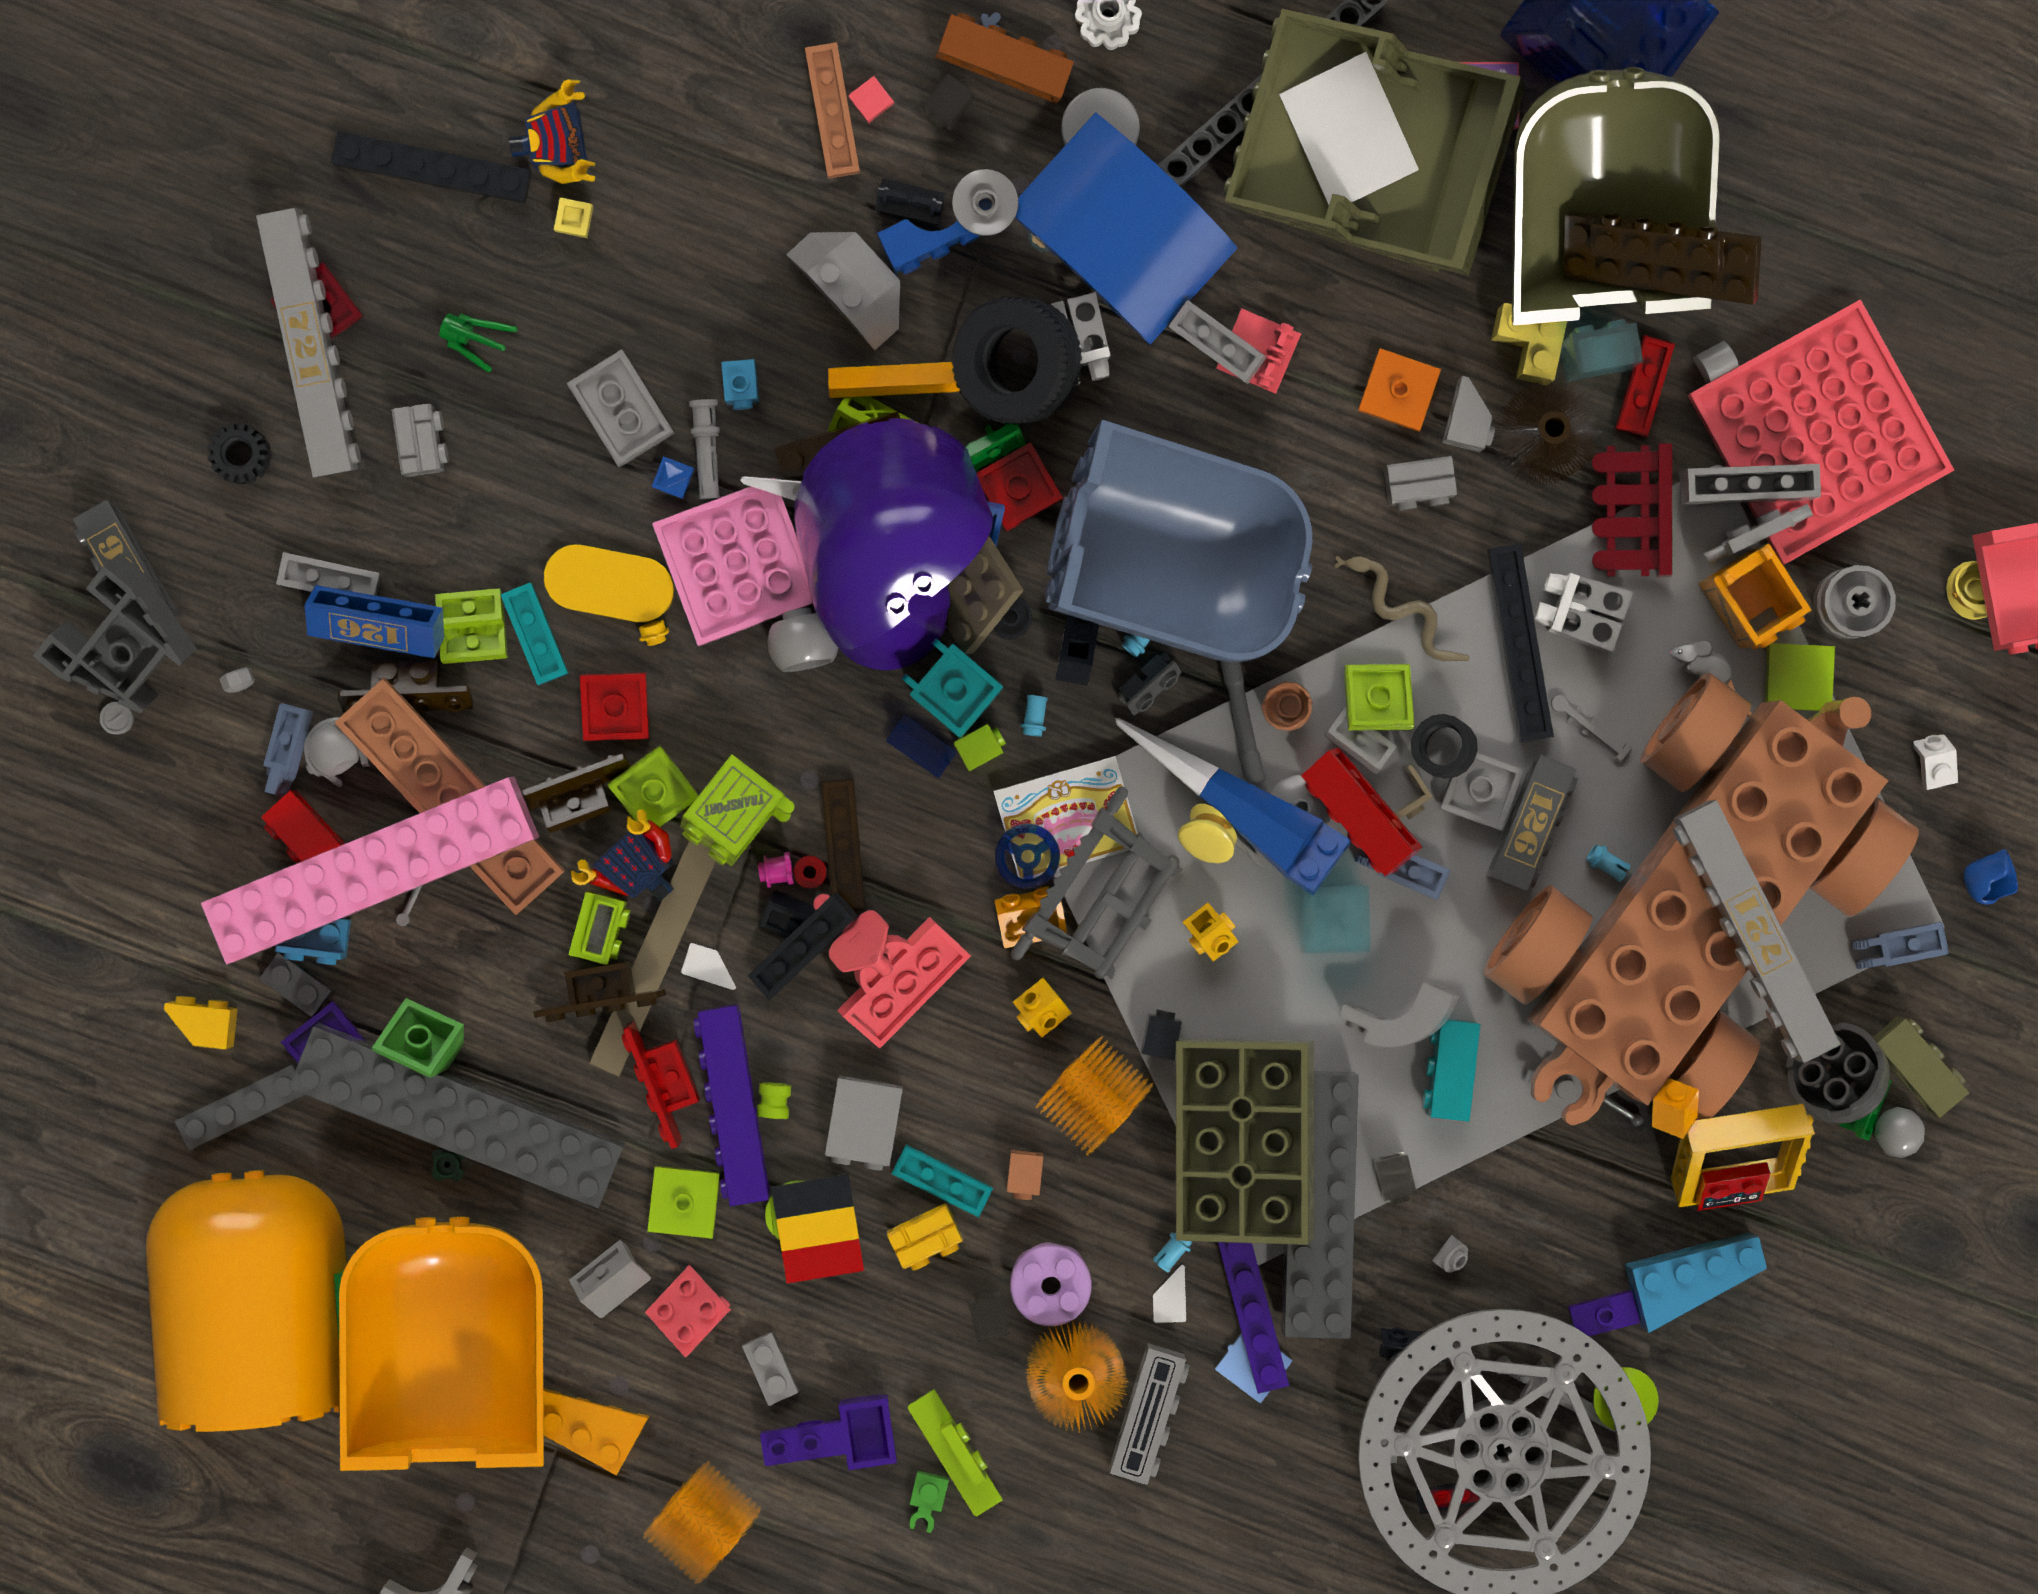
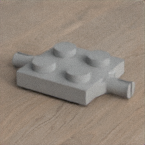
M1808 504L1791 512L1780 513L1778 509L1772 510L1756 518L1758 524L1749 528L1748 524H1743L1726 532L1728 539L1722 541L1720 546L1705 552L1704 556L1709 565L1723 558H1729L1732 553L1738 552L1785 528L1794 527L1796 523L1812 517V511Z

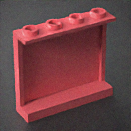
M2038 523L1972 535L1994 651L2008 649L2009 655L2029 652L2028 645L2035 644L2036 650H2038Z

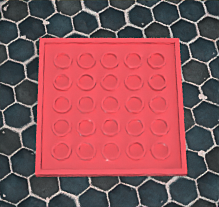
M1861 299L1687 395L1727 467L1820 464L1821 497L1805 501L1747 503L1755 519L1772 510L1778 509L1780 513H1785L1798 509L1805 504L1809 505L1813 514L1812 517H1808L1796 523L1794 527L1790 526L1766 538L1782 565L1954 471Z

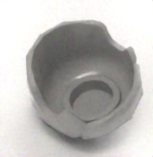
M1895 1107L1884 1111L1877 1119L1874 1136L1876 1142L1886 1155L1904 1158L1916 1153L1924 1143L1925 1127L1915 1112L1910 1109Z

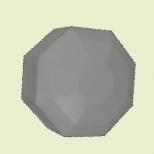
M248 667L226 673L219 679L223 690L229 693L243 691L255 682L252 671Z

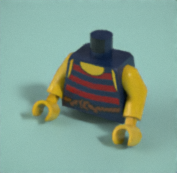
M565 80L561 85V89L548 96L532 110L531 116L525 119L527 135L509 138L512 157L530 155L532 165L536 170H539L543 176L561 184L581 180L595 181V176L587 174L589 167L595 166V163L587 160L580 111L575 102L571 103L572 100H582L585 97L584 92L574 93V87L580 83V80Z

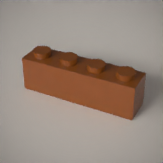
M958 13L957 16L951 14L935 58L1054 104L1060 101L1074 61L1067 59L1068 55L1056 49H1050L1049 52L1037 47V43L1029 38L1019 37L1017 40L1006 35L1007 31L998 26L989 25L986 28L976 24V19L967 14Z

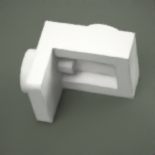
M1931 735L1925 739L1914 741V749L1919 754L1921 761L1922 785L1926 790L1958 783L1956 749L1945 735Z

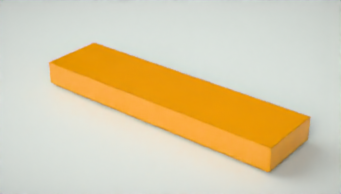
M952 362L828 368L829 398L958 392L960 388H957V382L954 380L955 373L952 371Z

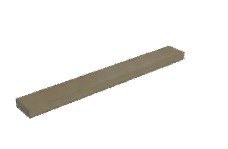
M690 841L688 842L670 882L674 890L662 900L631 971L635 993L659 990L715 866L716 861L708 855L710 850L701 843L694 845ZM636 1001L626 1003V1009L612 1012L589 1064L619 1077L631 1053H628L623 1045V1029L627 1023L635 1021L640 1033L651 1006L637 1007Z

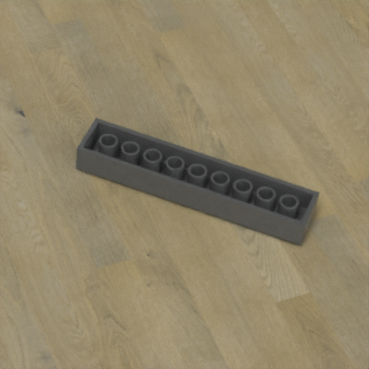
M321 1023L313 1026L289 1089L599 1208L625 1142L446 1072L430 1078L372 1051L374 1045L372 1043Z

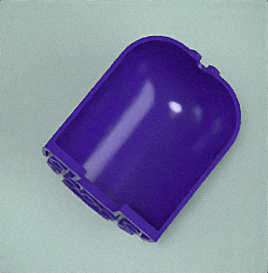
M889 418V421L873 424L863 423L850 428L828 442L806 468L794 504L796 534L815 612L830 639L838 648L844 650L867 645L894 628L910 615L907 604L913 595L918 593L919 595H930L932 597L949 584L970 564L981 550L990 534L993 523L991 510L968 450L956 438L938 427H930L916 423L914 420Z

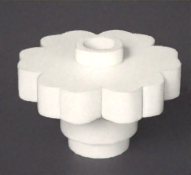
M1078 0L1075 21L1082 25L1080 36L1088 41L1091 46L1098 47L1103 43L1108 50H1114L1117 47L1127 45L1129 34H1135L1139 30L1142 12L1135 6L1136 0ZM1109 12L1114 17H1105L1103 14Z

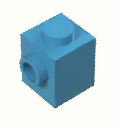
M755 360L721 362L726 404L733 405L734 410L753 408L752 403L760 402Z

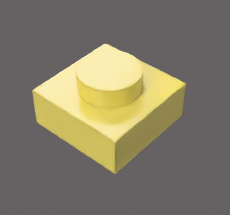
M560 198L554 231L587 238L594 206L590 203Z

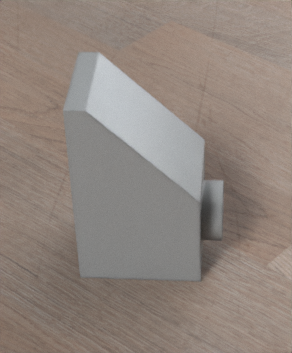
M1462 376L1457 381L1442 443L1481 452L1485 449V445H1491L1495 427L1490 426L1492 415L1469 377Z

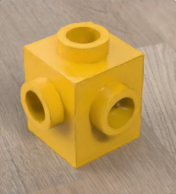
M1208 902L1182 922L1192 935L1188 939L1192 947L1199 955L1205 952L1213 962L1239 942L1232 933L1236 926L1225 912L1219 915Z
M1044 978L1040 979L1013 1001L1014 1005L1021 1012L1016 1016L1028 1032L1034 1028L1041 1038L1072 1014Z

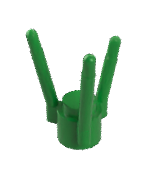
M451 313L447 314L440 327L439 337L448 341L447 347L457 350L488 373L492 371V368L462 346L461 343L466 345L472 339L500 351H505L506 346L474 333L473 326L470 325L514 333L518 331L516 326L472 318L462 313L459 317Z

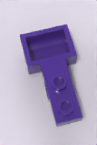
M877 1394L841 1400L839 1402L841 1419L826 1422L823 1420H813L799 1423L793 1427L761 1431L760 1438L764 1465L770 1466L846 1454L848 1470L897 1463L888 1395Z

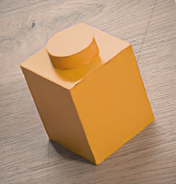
M1668 1078L1653 1099L1652 1127L1683 1139L1698 1117L1699 1089Z

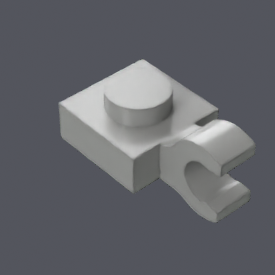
M1528 1069L1524 1082L1531 1084L1535 1071ZM1572 1074L1559 1076L1553 1084L1552 1094L1548 1101L1565 1107L1575 1103L1580 1098L1582 1092L1580 1080Z

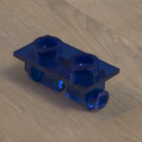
M906 715L897 723L886 740L938 779L958 753Z

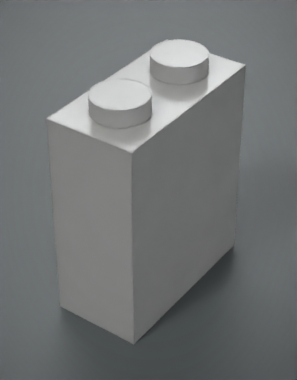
M839 1075L825 1156H830L831 1162L843 1165H850L851 1160L864 1162L863 1167L872 1170H882L883 1166H890L903 1086Z

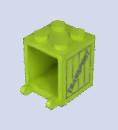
M731 754L685 812L680 828L684 830L682 835L694 845L701 843L710 850L708 855L721 865L727 863L732 867L771 816H774L780 822H787L790 819L791 813L794 810V803L786 798L776 787Z

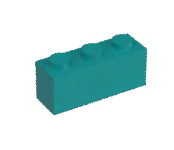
M1448 1018L1438 1031L1429 1036V1043L1434 1044L1433 1057H1428L1426 1062V1076H1430L1429 1089H1424L1422 1097V1108L1427 1109L1426 1114L1429 1117L1470 1122L1480 1023Z

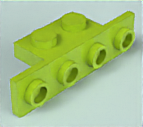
M933 1389L908 1405L909 1412L973 1515L979 1516L1003 1501V1498L985 1471L988 1466L978 1450L976 1452L972 1450L967 1442L971 1440L967 1430L961 1422L956 1424L936 1390Z

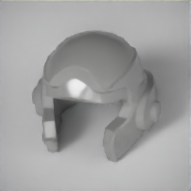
M333 717L319 722L311 729L304 742V754L307 762L306 769L310 774H315L317 777L324 776L337 787H341L343 781L336 775L345 772L357 763L359 755L363 767L371 766V761L334 723L340 717Z

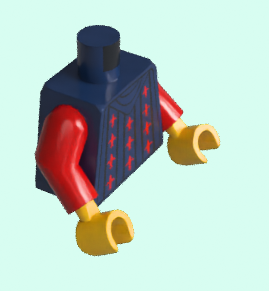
M638 810V821L631 819L629 816L627 817V829L629 832L593 864L595 868L590 870L589 863L586 860L577 862L578 869L583 872L571 871L572 880L577 885H585L589 882V884L624 896L629 895L632 898H635L648 888L660 902L674 890L670 883L662 876L674 864L671 858L672 850L669 834L651 820H647V813L644 810Z

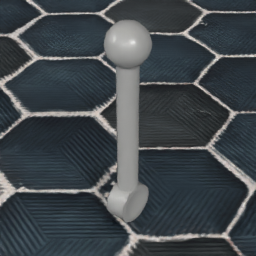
M422 886L413 889L403 913L396 917L398 925L406 926L409 924V913Z

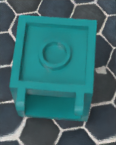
M935 638L932 644L943 653V656L919 684L907 674L901 679L914 689L910 693L912 699L961 739L1003 690V686L957 646L952 644L948 649Z

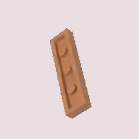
M837 42L806 47L805 52L828 179L860 174Z

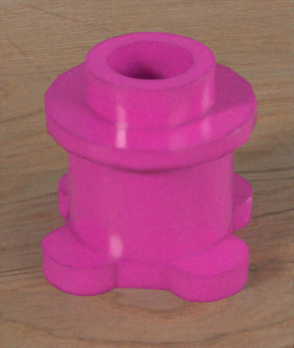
M784 852V856L768 858L767 855L763 856L764 862L758 863L760 882L766 881L768 888L774 883L788 882V885L794 884L790 852Z

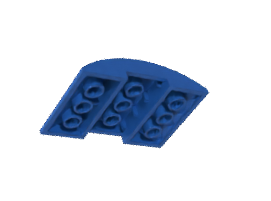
M1096 112L1018 197V210L1015 219L1103 299L1102 301L1149 345L1176 317L1187 300L1190 301L1238 248L1215 221L1170 176Z

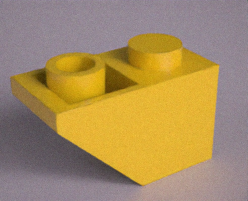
M176 996L175 1001L165 1003L164 1010L193 1046L217 1049L234 1047L238 1008L228 1007V1001L208 1000V1005L196 1004V998Z

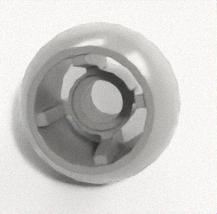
M811 608L794 609L783 613V620L774 623L769 630L767 640L768 652L773 663L782 672H795L823 666L833 662L837 656L838 647L823 629L817 614H812Z

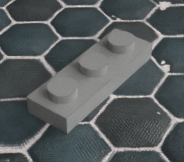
M1189 300L1185 302L1169 325L1172 330L1247 384L1267 358L1263 353Z
M283 552L276 584L309 592L313 591L315 585L377 596L382 574Z

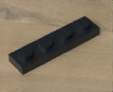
M838 892L834 893L763 960L748 977L768 1000L772 999L859 916Z

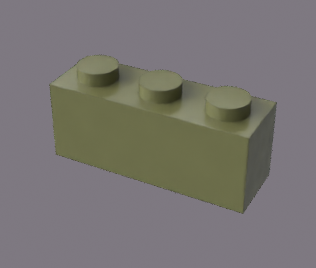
M1896 1016L1875 1034L1873 1038L1884 1051L1889 1068L1931 1116L1941 1118L1969 1094L1968 1090L1963 1086L1966 1081L1953 1067L1949 1069L1944 1064L1942 1059L1945 1056L1933 1043L1928 1045L1920 1036L1924 1032L1913 1019L1909 1018L1907 1020L1906 1018Z

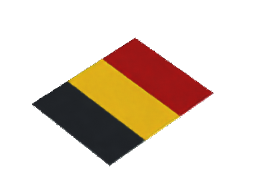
M849 1174L771 1187L787 1284L864 1271Z

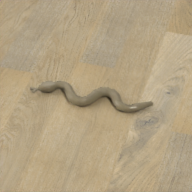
M1336 556L1335 559L1338 563L1335 564V568L1346 565L1358 572H1366L1368 570L1375 572L1377 579L1372 592L1371 602L1374 611L1383 619L1398 620L1414 613H1420L1424 616L1425 624L1421 635V645L1427 655L1443 662L1469 660L1470 657L1467 654L1438 650L1434 647L1433 638L1437 629V613L1430 604L1421 600L1410 601L1394 608L1388 607L1385 604L1384 598L1388 585V573L1382 564L1362 556L1352 557L1346 561Z

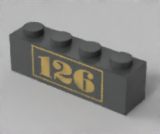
M105 500L73 519L77 526L74 529L75 535L84 547L88 545L93 557L90 559L97 572L116 555L121 553L147 575L175 618L181 616L116 502Z
M1534 755L1486 876L1523 891H1528L1530 886L1534 887L1541 873V869L1537 868L1541 857H1546L1552 847L1553 839L1550 838L1554 825L1558 827L1564 817L1565 808L1562 805L1566 795L1571 796L1575 790L1578 778L1574 777L1577 769L1542 755Z

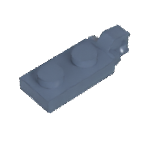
M284 703L279 705L263 765L267 767V775H269L264 792L281 797L289 792L291 784L297 775L313 711Z

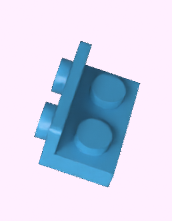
M341 918L276 945L275 952L284 953V959L304 961L305 955L317 957L316 963L336 965L337 959L341 960L347 957L351 919Z

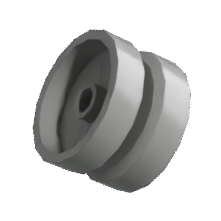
M1854 565L1829 573L1819 582L1813 595V611L1817 622L1827 633L1838 638L1856 639L1877 633L1890 622L1895 611L1896 595L1891 582L1881 571L1870 566Z

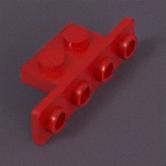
M635 1021L629 1022L623 1029V1045L628 1053L632 1052L636 1061L634 1071L639 1082L645 1083L648 1091L646 1100L651 1112H656L660 1120L658 1130L662 1140L668 1142L671 1149L677 1148L682 1141V1137L672 1112L699 1102L700 1096L677 1039L646 1050Z

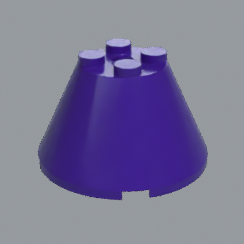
M948 584L932 597L930 595H919L918 593L913 595L907 604L910 615L880 638L859 648L840 650L857 664L877 670L902 669L920 661L934 649L935 646L932 642L935 638L940 640L946 627L944 625L948 607L950 608Z

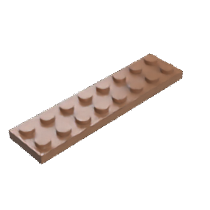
M385 677L334 722L419 813L486 787L479 777ZM537 839L470 866L515 915L523 910L565 871Z

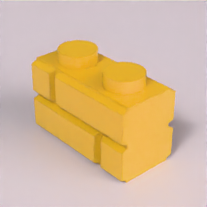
M947 1203L887 1230V1236L902 1268L906 1269L911 1266L913 1271L929 1264V1257L939 1252L944 1257L960 1249L958 1243L963 1241L962 1234Z

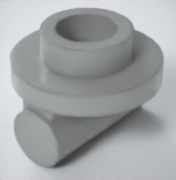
M1451 1235L1432 1261L1449 1273L1460 1270L1468 1260V1248Z

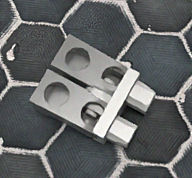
M1096 292L1067 299L1068 313L1074 327V332L1077 333V339L1080 341L1079 348L1082 350V361L1080 364L1082 366L1088 365L1092 381L1109 377L1108 359L1111 355ZM1063 301L1051 304L1054 308L1059 309L1060 313H1063L1065 318L1068 319Z
M1569 573L1566 576L1548 574L1543 591L1558 595L1559 597L1555 607L1540 602L1536 608L1534 620L1548 626L1547 631L1589 645L1607 654L1612 653L1623 625L1619 622L1625 619L1633 592L1580 577L1573 573ZM1591 612L1596 613V614H1599V615H1602V616H1605V617H1607V618H1604V617H1601V616L1592 614Z

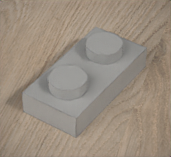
M1345 707L1324 734L1325 737L1375 774L1382 769L1397 747L1376 730L1348 731Z
M773 1331L742 1345L768 1406L799 1392Z

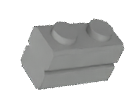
M432 404L392 409L401 475L413 477L444 472L443 463H448L449 457L446 444H440L439 431L444 430L441 411H435V407Z
M1451 456L1386 465L1383 469L1388 505H1397L1398 511L1416 509L1417 502L1429 501L1430 506L1449 504V498L1457 495Z

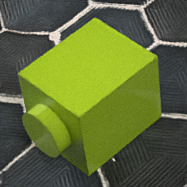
M988 724L954 742L969 772L1003 754L1004 752L1001 747L1006 744L998 728L996 727L991 730Z

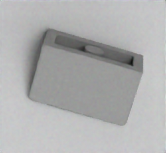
M619 1240L569 1281L580 1302L599 1318H603L646 1284L651 1277L647 1271L636 1263L627 1245Z

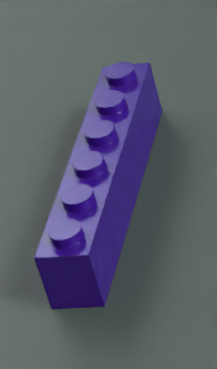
M739 1004L700 1010L698 1012L699 1018H694V1029L696 1038L702 1037L704 1050L699 1051L701 1069H707L709 1082L704 1083L707 1102H713L714 1115H710L709 1118L712 1134H718L720 1147H715L717 1166H723L725 1179L720 1180L723 1199H729L730 1206L769 1200L771 1196L758 1116H756L757 1110Z

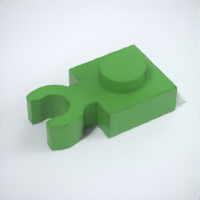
M917 1470L910 1505L917 1506L918 1509L910 1517L909 1525L911 1529H914L917 1519L925 1518L928 1521L927 1532H932L934 1528L932 1510L942 1511L949 1482L948 1477Z

